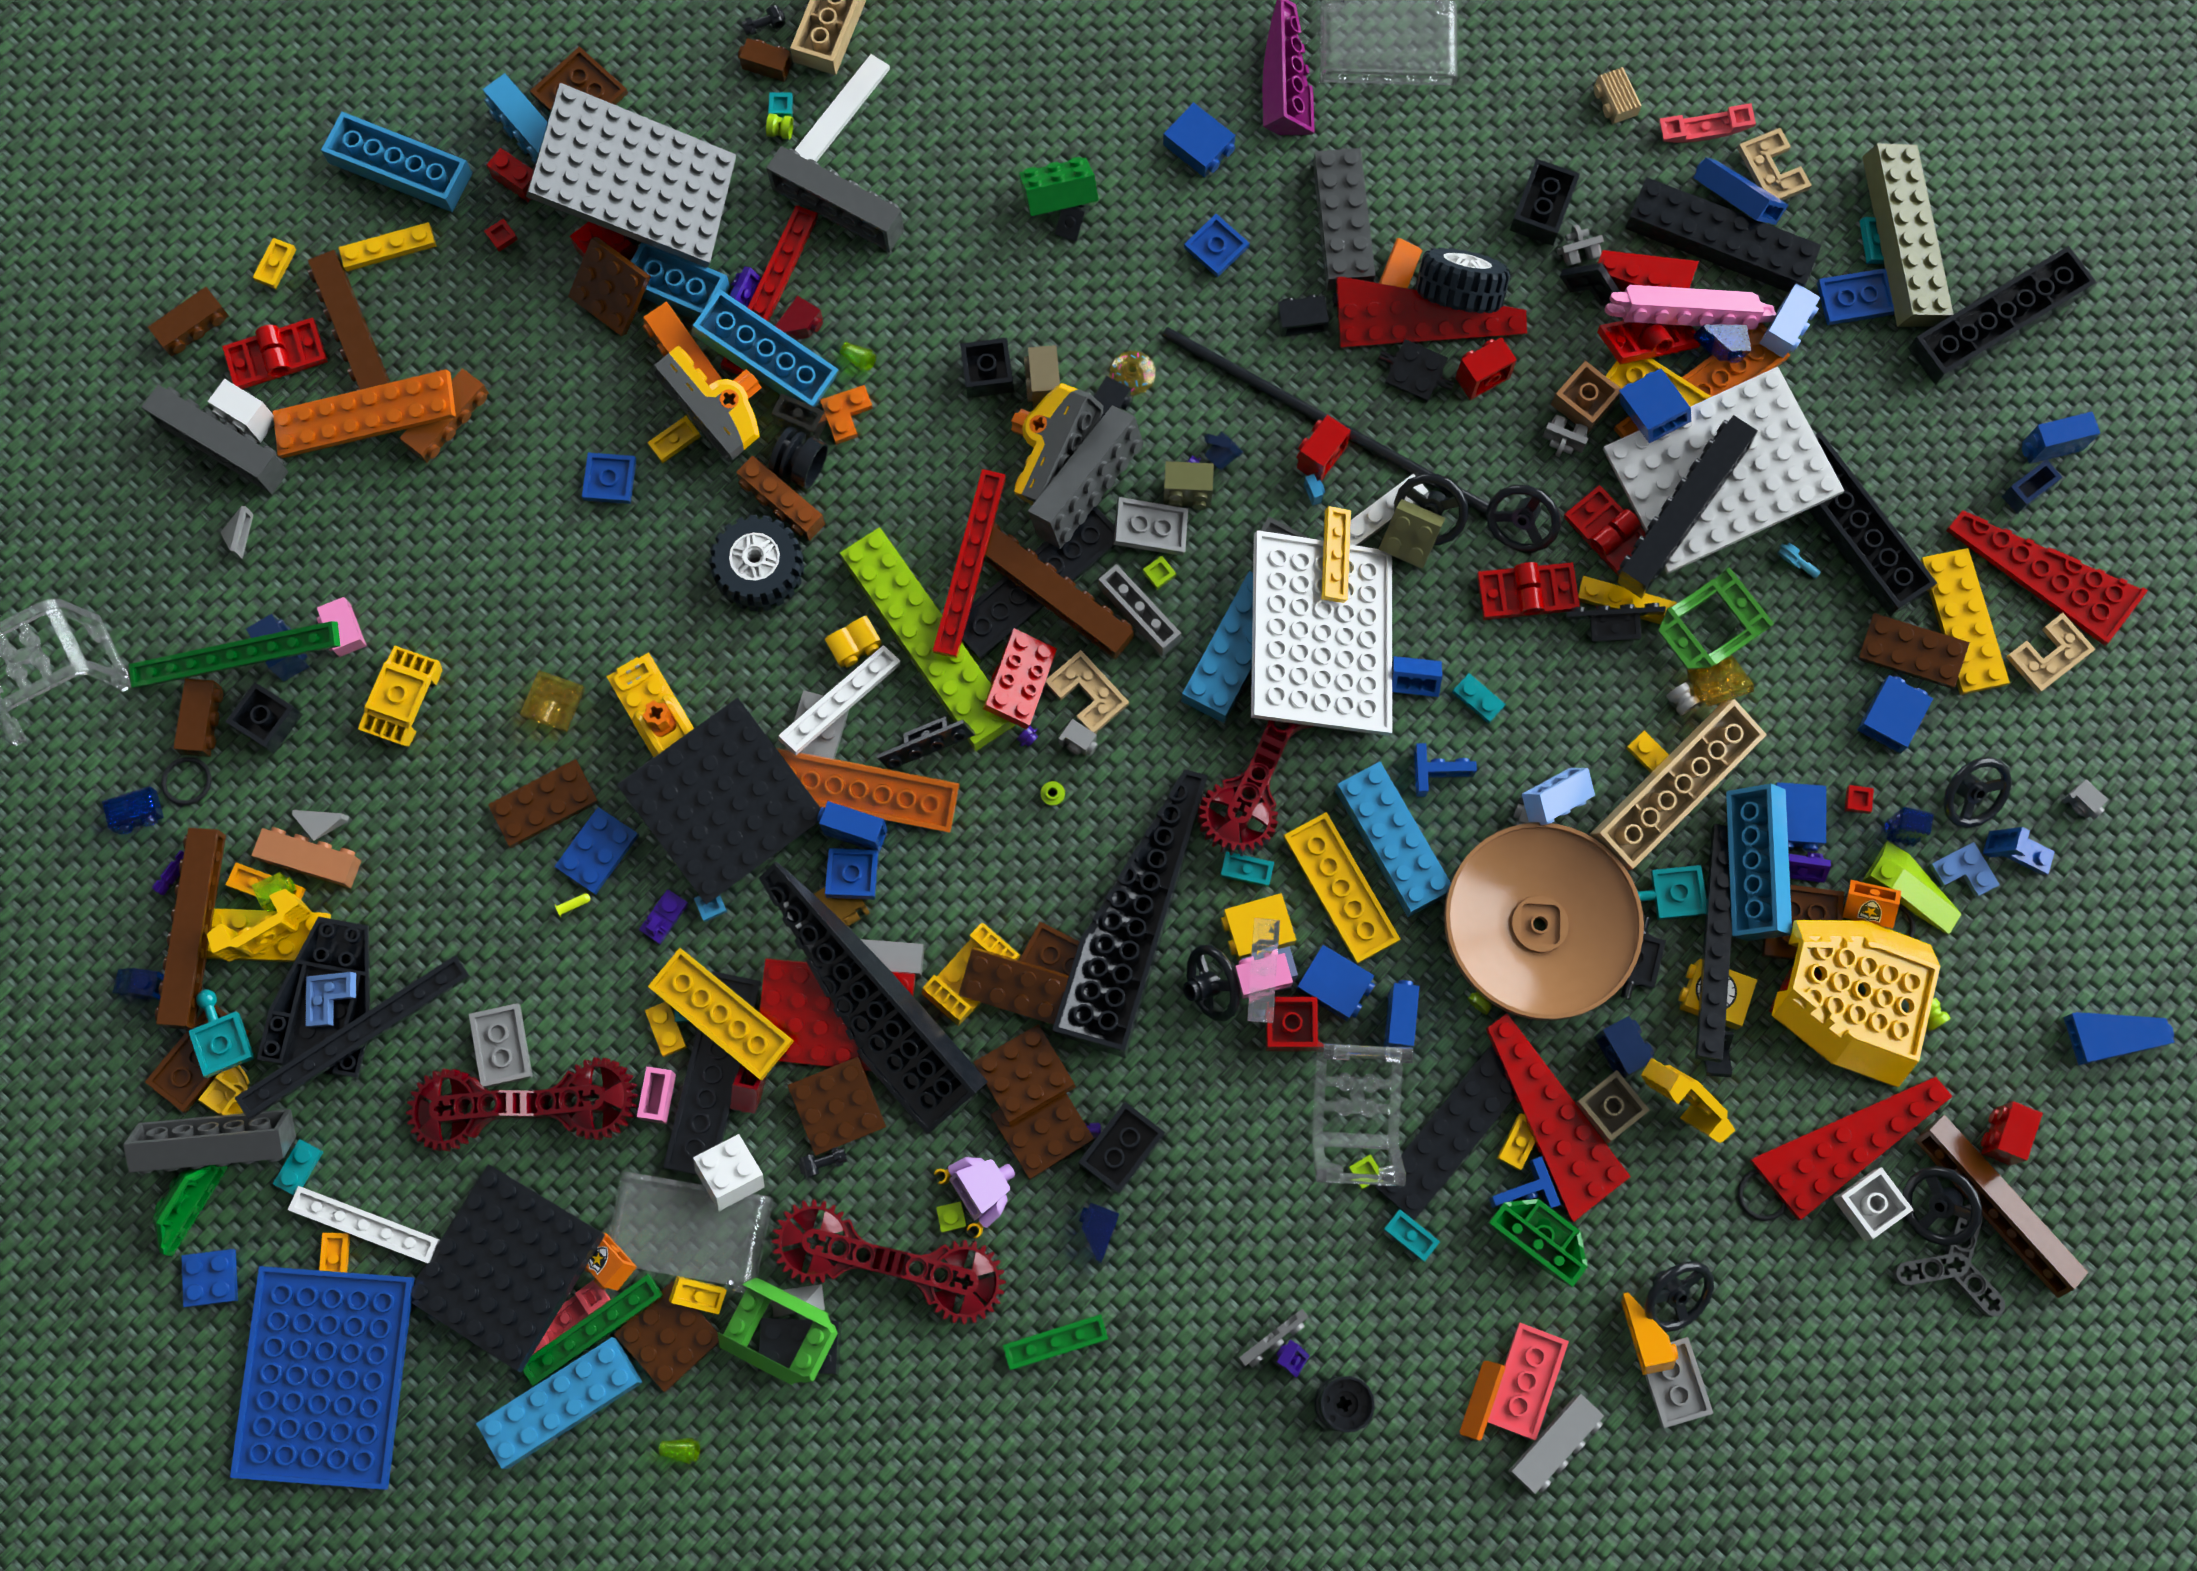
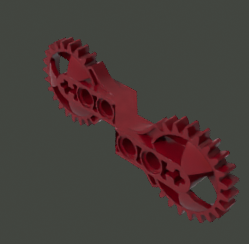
M1268 720L1266 729L1247 770L1235 778L1223 780L1221 787L1215 784L1213 791H1207L1206 797H1203L1201 800L1202 806H1199L1198 813L1200 815L1198 823H1202L1200 832H1207L1205 840L1213 839L1212 847L1220 844V852L1228 848L1230 855H1233L1234 851L1238 850L1240 856H1243L1246 849L1252 855L1254 847L1261 851L1263 843L1269 844L1270 837L1274 836L1278 821H1276L1278 812L1274 811L1277 804L1270 792V780L1290 737L1301 729L1314 726ZM1276 727H1282L1284 730H1279ZM1252 776H1258L1262 780H1256ZM1243 796H1250L1252 800H1247ZM1212 802L1228 807L1225 817L1209 808ZM1239 811L1243 812L1240 818H1236ZM1254 818L1267 828L1264 832H1258L1247 827L1251 819Z
M593 1057L592 1062L585 1059L583 1062L584 1067L576 1064V1073L567 1071L562 1080L554 1087L535 1091H489L476 1078L468 1077V1073L460 1072V1070L456 1069L450 1071L443 1068L441 1072L434 1070L432 1073L433 1078L425 1075V1084L416 1083L419 1091H411L415 1099L414 1101H407V1104L413 1106L412 1110L406 1112V1114L412 1115V1119L407 1124L415 1126L411 1130V1134L418 1135L416 1140L423 1142L424 1147H433V1150L448 1152L451 1151V1148L460 1149V1143L468 1145L469 1140L467 1137L476 1138L481 1130L491 1121L507 1118H556L568 1131L576 1132V1136H585V1139L588 1140L594 1138L601 1141L603 1136L605 1138H612V1131L620 1134L619 1125L627 1127L626 1117H634L630 1112V1108H637L638 1105L632 1103V1099L637 1098L638 1094L632 1093L631 1090L635 1089L637 1084L629 1083L633 1075L625 1074L627 1068L619 1067V1062H611L607 1058H603L601 1061L600 1058ZM594 1069H601L603 1087L592 1085ZM449 1079L452 1095L440 1096L442 1081ZM576 1096L577 1102L572 1106V1099ZM424 1097H425V1098L431 1100L432 1102L429 1103V1102H427V1101H425V1100H423V1099H424ZM553 1098V1105L549 1109L548 1103ZM589 1098H592V1099L599 1098V1099H598V1100H595V1102H592V1101H590ZM495 1100V1107L491 1111V1103ZM471 1103V1104H472V1108H471L470 1112L468 1113L467 1108H468V1105ZM614 1105L618 1108H621V1112L613 1109L612 1106ZM450 1107H453L454 1111H452V1110H446V1109H449ZM603 1113L602 1129L595 1130L593 1114ZM440 1122L452 1124L450 1140L443 1141Z
M815 1199L811 1200L810 1207H808L805 1200L801 1201V1209L795 1204L791 1205L793 1213L790 1214L784 1211L783 1215L786 1220H776L781 1228L772 1230L774 1234L778 1235V1239H773L770 1243L777 1244L778 1248L771 1252L772 1254L780 1255L775 1263L784 1262L785 1265L781 1271L792 1270L790 1274L791 1279L799 1274V1282L801 1283L805 1281L806 1277H809L810 1284H814L816 1277H818L821 1283H824L825 1274L833 1280L850 1269H863L900 1278L913 1283L922 1293L927 1305L935 1303L936 1306L933 1312L937 1313L942 1310L941 1319H946L951 1315V1323H956L958 1317H960V1322L963 1325H966L967 1317H969L971 1323H976V1315L981 1319H986L984 1311L987 1310L993 1313L994 1309L991 1304L1001 1303L996 1298V1295L1004 1294V1291L999 1289V1285L1005 1284L1006 1281L999 1279V1275L1005 1271L997 1270L996 1268L1001 1261L991 1260L994 1256L993 1251L985 1254L986 1245H982L977 1249V1241H972L969 1247L967 1240H962L960 1247L956 1241H952L951 1249L946 1244H943L933 1252L924 1255H916L878 1246L863 1240L855 1231L850 1219L842 1221L841 1217L844 1212L841 1211L835 1214L836 1205L826 1209V1201H822L818 1207ZM818 1211H824L820 1229H814ZM791 1218L804 1230L803 1233L790 1221ZM841 1231L843 1232V1236H842V1235H839V1234H835V1233H837V1232H841ZM816 1235L815 1240L826 1242L825 1248L816 1245L811 1249L807 1238ZM835 1241L841 1242L844 1247L842 1254L839 1256L834 1255L831 1251V1246ZM799 1243L800 1248L785 1252L782 1250V1247ZM859 1248H864L868 1252V1258L863 1263L859 1262L856 1258V1252ZM969 1250L975 1252L971 1270L964 1268ZM805 1255H812L807 1273L801 1272ZM913 1261L918 1262L921 1267L920 1273L916 1276L911 1275L909 1272V1266ZM937 1268H941L945 1272V1278L940 1283L934 1279V1272ZM993 1272L992 1277L978 1280L977 1276ZM953 1277H965V1280L969 1281V1285L962 1288L961 1283L951 1282ZM934 1288L940 1289L941 1291L934 1292ZM973 1292H975L981 1299H983L986 1302V1304L983 1305L982 1302L973 1294ZM956 1294L964 1295L958 1314L953 1313Z

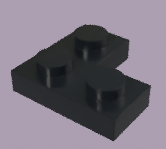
M1602 263L1563 269L1560 274V278L1570 293L1590 290L1600 306L1612 303L1609 299L1610 295L1613 292H1620Z

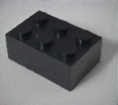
M1536 159L1510 231L1554 246L1580 173Z
M1124 1102L1078 1164L1107 1188L1120 1196L1163 1139L1165 1131L1127 1102Z
M761 1318L759 1353L790 1369L813 1320ZM830 1321L834 1324L838 1334L818 1374L839 1375L842 1322Z

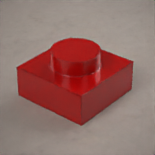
M504 218L484 231L498 252L518 240Z
M1854 785L1847 786L1845 811L1870 814L1872 812L1874 788Z

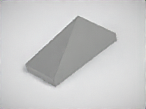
M241 506L220 532L229 550L238 559L243 558L253 519V513L246 506Z
M293 810L292 812L294 818L313 841L347 823L349 819L348 816L342 813Z
M822 1284L783 1290L821 1310H825ZM772 1300L774 1318L799 1314Z

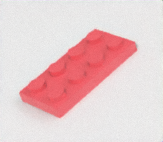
M1518 1323L1504 1364L1505 1371L1487 1423L1536 1441L1569 1341L1523 1323Z

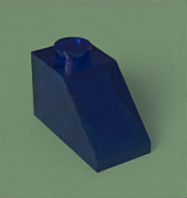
M1704 324L1693 334L1694 339L1719 361L1738 363L1752 351L1747 325Z
M137 968L118 969L113 994L160 1001L159 986L164 979V974L158 971Z
M1090 1203L1089 1208H1083L1079 1221L1083 1223L1082 1230L1096 1261L1102 1264L1119 1218V1213Z

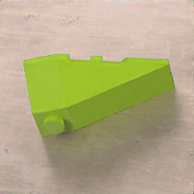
M1887 840L1862 882L1900 890V904L1913 914L1949 935L1961 916L1960 911L1909 853Z

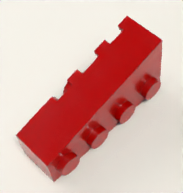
M1602 250L1597 264L1602 263L1620 292H1625L1629 285L1690 288L1699 261Z

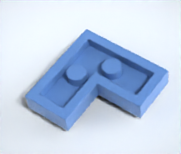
M1974 842L1929 865L1941 887L1963 876L1975 898L2000 885Z
M345 972L306 976V1027L333 1025L334 1000L356 998V973Z

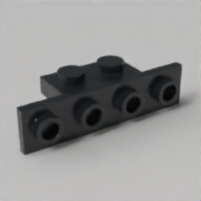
M1659 603L1644 604V608H1635L1634 604L1620 605V609H1610V606H1597L1595 610L1586 611L1585 607L1571 608V612L1566 613V620L1590 619L1591 642L1641 640L1640 616L1663 615L1666 612V606L1659 607Z
M945 716L903 733L904 744L877 754V759L891 770L935 751H940L955 743L962 742L967 738L975 736V732L964 720L951 724L950 720Z

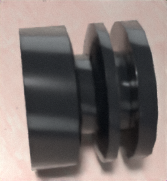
M788 427L775 444L769 461V470L776 475L779 474L784 479L791 475V482L808 489L815 483L821 473L827 458L828 445L814 437L806 441L805 433L801 431L798 433L796 429Z
M1351 1376L1332 1377L1324 1381L1317 1389L1314 1397V1410L1319 1421L1327 1428L1345 1433L1356 1432L1364 1428L1372 1419L1375 1410L1374 1396L1369 1386L1360 1379ZM1340 1397L1342 1400H1347L1344 1411L1342 1408H1337L1336 1403L1340 1402Z

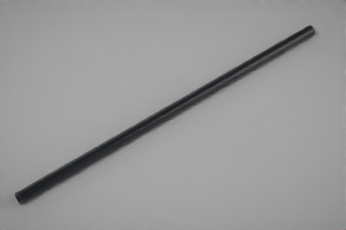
M1166 327L1164 330L1163 338L1317 422L1319 419L1323 421L1327 416L1326 413L1179 332L1169 327ZM1340 422L1351 430L1350 441L1415 476L1435 474ZM1428 483L1436 487L1437 489L1447 493L1448 495L1454 497V495L1445 487L1440 486L1436 483ZM1462 489L1468 506L1486 515L1489 503Z

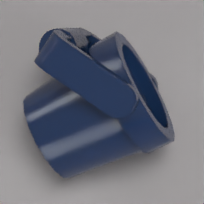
M1222 431L1217 436L1207 434L1204 437L1206 443L1212 444L1204 455L1221 471L1243 454L1239 446Z

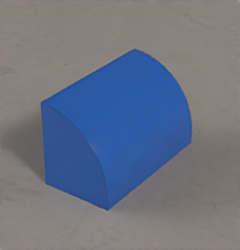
M1393 656L1392 692L1439 697L1442 682V661Z

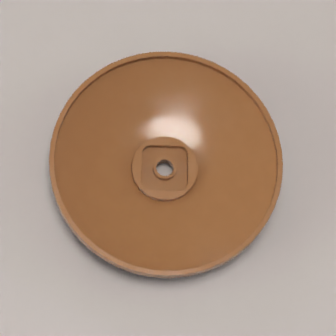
M1519 824L1496 832L1483 840L1465 857L1451 880L1445 901L1444 926L1446 939L1451 955L1463 977L1482 997L1493 1005L1528 1019H1568L1582 1015L1603 1004L1629 978L1637 963L1642 947L1644 920L1641 901L1636 886L1624 865L1606 846L1593 837L1574 828L1559 824ZM1539 918L1545 922L1546 927L1544 931H1538L1534 928V919Z

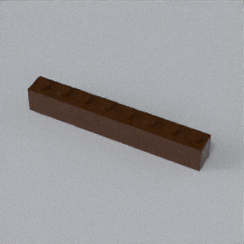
M335 250L308 259L311 269L307 270L313 283L317 282L319 288L315 291L320 302H325L327 308L323 309L327 320L334 324L335 328L331 330L336 341H340L343 346L339 350L344 361H349L351 368L347 369L352 381H357L359 386L356 391L391 383L345 269Z
M994 522L984 561L1116 660L1134 638L1133 627L1126 620H1119L1113 616V611L1107 606L1097 604L1090 593L1085 590L1081 592L1075 587L1076 584L1067 576L1063 578L1057 574V570L1050 563L1046 562L1044 564L1037 559L1038 556L1033 550L1029 548L1025 550L1021 547L1019 541L1013 535H1005L1001 532L999 525Z
M188 828V833L183 839L185 851L184 857L179 864L180 881L175 888L176 906L171 912L173 924L172 930L167 937L168 955L163 961L165 973L164 979L159 986L160 1003L155 1010L156 1024L164 1028L192 1030L196 1027L199 1008L196 1003V996L202 989L209 946L207 934L211 931L226 840V835L218 829Z
M1945 1114L1929 1124L1914 1140L1937 1166L1953 1169L1969 1180L1978 1192L1982 1205V1216L2057 1298L2073 1291L2089 1273ZM1953 1182V1184H1954V1185L1962 1192V1194L1968 1199V1196L1965 1194V1192L1962 1190V1188H1961L1959 1185H1957L1956 1183Z

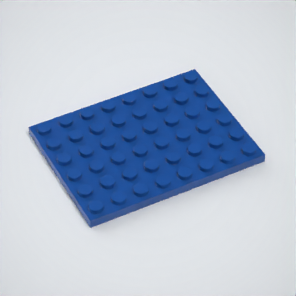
M259 1266L230 1478L388 1489L411 1311V1292L414 1287L415 1278Z

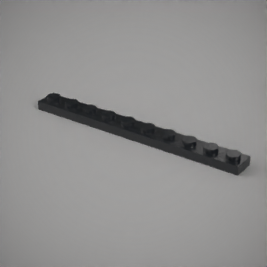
M1720 824L1713 825L1711 834L1695 1059L1718 1063L1723 1060L1732 936L1728 826Z
M456 955L245 1090L236 1096L235 1100L246 1117L251 1120L470 978V975Z

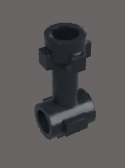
M773 5L766 10V16L752 20L751 17L745 18V21L741 22L745 34H751V36L757 34L756 29L772 24L774 29L783 27L785 25V15L782 9L777 5Z
M844 1147L832 1148V1154L815 1159L814 1154L799 1158L800 1164L798 1165L801 1174H804L806 1179L819 1175V1168L836 1163L837 1167L844 1166L843 1163L848 1162Z

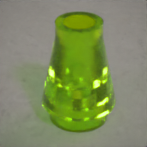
M845 342L841 347L840 354L845 356L861 371H869L874 366L876 354L873 353L872 349Z
M692 1437L670 1441L662 1440L659 1454L663 1457L690 1464L691 1462H697L699 1458L700 1443Z

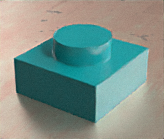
M769 92L768 113L777 114L778 117L793 116V94Z

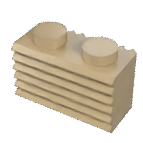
M1623 67L1603 75L1600 74L1597 77L1594 85V94L1597 99L1600 98L1602 101L1604 115L1606 118H1610L1612 124L1639 114L1641 104Z

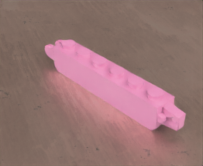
M1629 285L1625 292H1613L1609 298L1612 303H1608L1604 309L1607 315L1623 317L1624 322L1755 330L1759 323L1772 322L1777 315L1773 305L1760 302L1758 295L1753 292Z

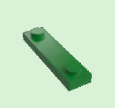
M1100 1314L1004 1344L1003 1349L1011 1371L1109 1340L1102 1315Z

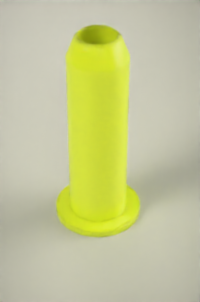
M582 894L558 906L554 905L561 918L562 914L588 903L591 899L589 894Z

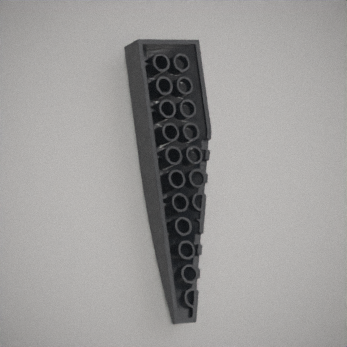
M1186 769L1183 770L1164 805L1159 809L1156 818L1151 826L1148 827L1143 839L1135 848L1113 888L1105 897V901L1099 911L1097 910L1091 924L1083 933L1052 1032L1099 1051L1126 1058L1176 892L1208 775Z
M777 861L774 862L759 877L774 906H778L782 912V920L786 927L790 926L796 937L794 941L799 950L803 949L807 956L806 962L825 996L830 997L835 1007L833 1010L837 1017L842 1018L847 1027L846 1033L850 1040L853 1039L859 1048L857 1052L860 1058L928 1135L988 1081L864 942Z

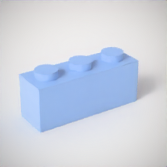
M1796 283L1784 298L1776 313V317L1770 323L1759 344L1782 358L1785 357L1789 350L1794 352L1801 341L1798 339V336H1803L1810 325L1807 323V320H1812L1819 309L1816 307V304L1820 297Z
M1568 768L1522 793L1528 821L1539 822L1540 825L1554 822V818L1570 813V809L1585 805L1586 800L1595 796L1588 768Z

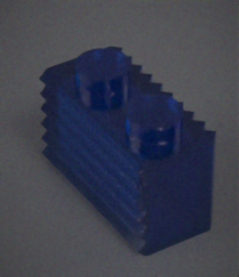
M151 786L102 801L108 828L118 834L130 833L133 831V828L140 825L144 827L155 825L159 819L164 818L157 790Z
M1903 807L1897 813L1895 812L1891 818L1887 819L1884 832L1887 833L1886 839L1893 842L1897 841V843L1911 844L1912 847L1931 834L1934 814Z

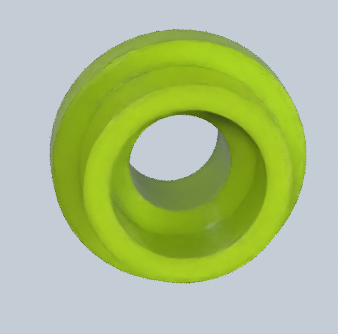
M1048 782L1041 789V799L1049 806L1059 805L1065 798L1064 787L1058 782ZM1052 789L1057 791V795L1054 797L1048 795V792Z

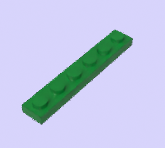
M647 1274L533 1354L523 1372L531 1385L536 1386L664 1295L651 1275Z

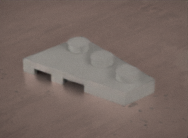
M1301 1309L1240 1356L1238 1360L1244 1367L1248 1364L1251 1367L1255 1366L1264 1359L1262 1356L1264 1351L1270 1348L1273 1352L1284 1343L1282 1337L1289 1332L1293 1336L1305 1326L1302 1322L1308 1318L1307 1314Z

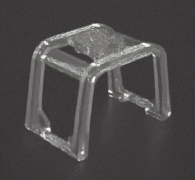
M51 599L37 603L0 622V657L6 662L7 675L16 681L20 689L3 699L0 696V728L13 746L20 745L26 742L27 739L18 720L13 716L10 717L8 712L76 676L90 675L109 683L121 691L131 688L130 676L100 615L61 599ZM46 614L71 663L54 673L49 668L50 658L43 653L39 645V636L31 631L28 624ZM65 616L84 625L93 640L98 643L102 642L113 666L105 667L92 661H86ZM17 628L21 632L19 641L26 647L18 650L8 642L5 636ZM31 663L35 668L39 669L43 678L29 685L26 679L27 670L22 666L23 664ZM0 685V694H1V693H3L4 691H3V689H2V687H1V685Z
M1318 1041L1312 1120V1154L1316 1182L1405 1186L1406 1172L1399 1148V1119L1403 1063H1413V1048L1394 1045V1047L1339 1045ZM1350 1058L1392 1062L1391 1080L1377 1079L1373 1074H1367L1364 1077H1352L1348 1073H1341L1338 1077L1326 1076L1327 1059L1350 1060ZM1325 1086L1339 1087L1342 1091L1351 1090V1101L1345 1097L1339 1098L1336 1102L1324 1101ZM1363 1089L1370 1093L1378 1089H1389V1104H1376L1372 1099L1364 1100L1365 1094ZM1324 1111L1338 1112L1341 1116L1363 1114L1369 1118L1376 1114H1389L1388 1135L1323 1131ZM1324 1146L1388 1150L1390 1166L1380 1167L1378 1169L1379 1175L1343 1173L1341 1165L1326 1162Z

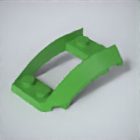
M1729 567L1715 579H1712L1679 603L1669 607L1658 631L1687 669H1698L1715 666L1769 629L1774 623ZM1718 594L1746 630L1714 652L1708 654L1680 618Z
M757 1277L742 1284L747 1289L724 1334L717 1332L720 1348L788 1384L813 1382L838 1334L834 1324L829 1320V1313ZM771 1300L813 1320L790 1369L747 1347Z

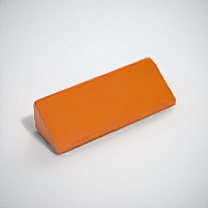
M1396 238L1379 283L1408 288L1422 250L1401 238Z
M1483 1361L1459 1431L1460 1435L1475 1441L1482 1440L1505 1371L1504 1365Z

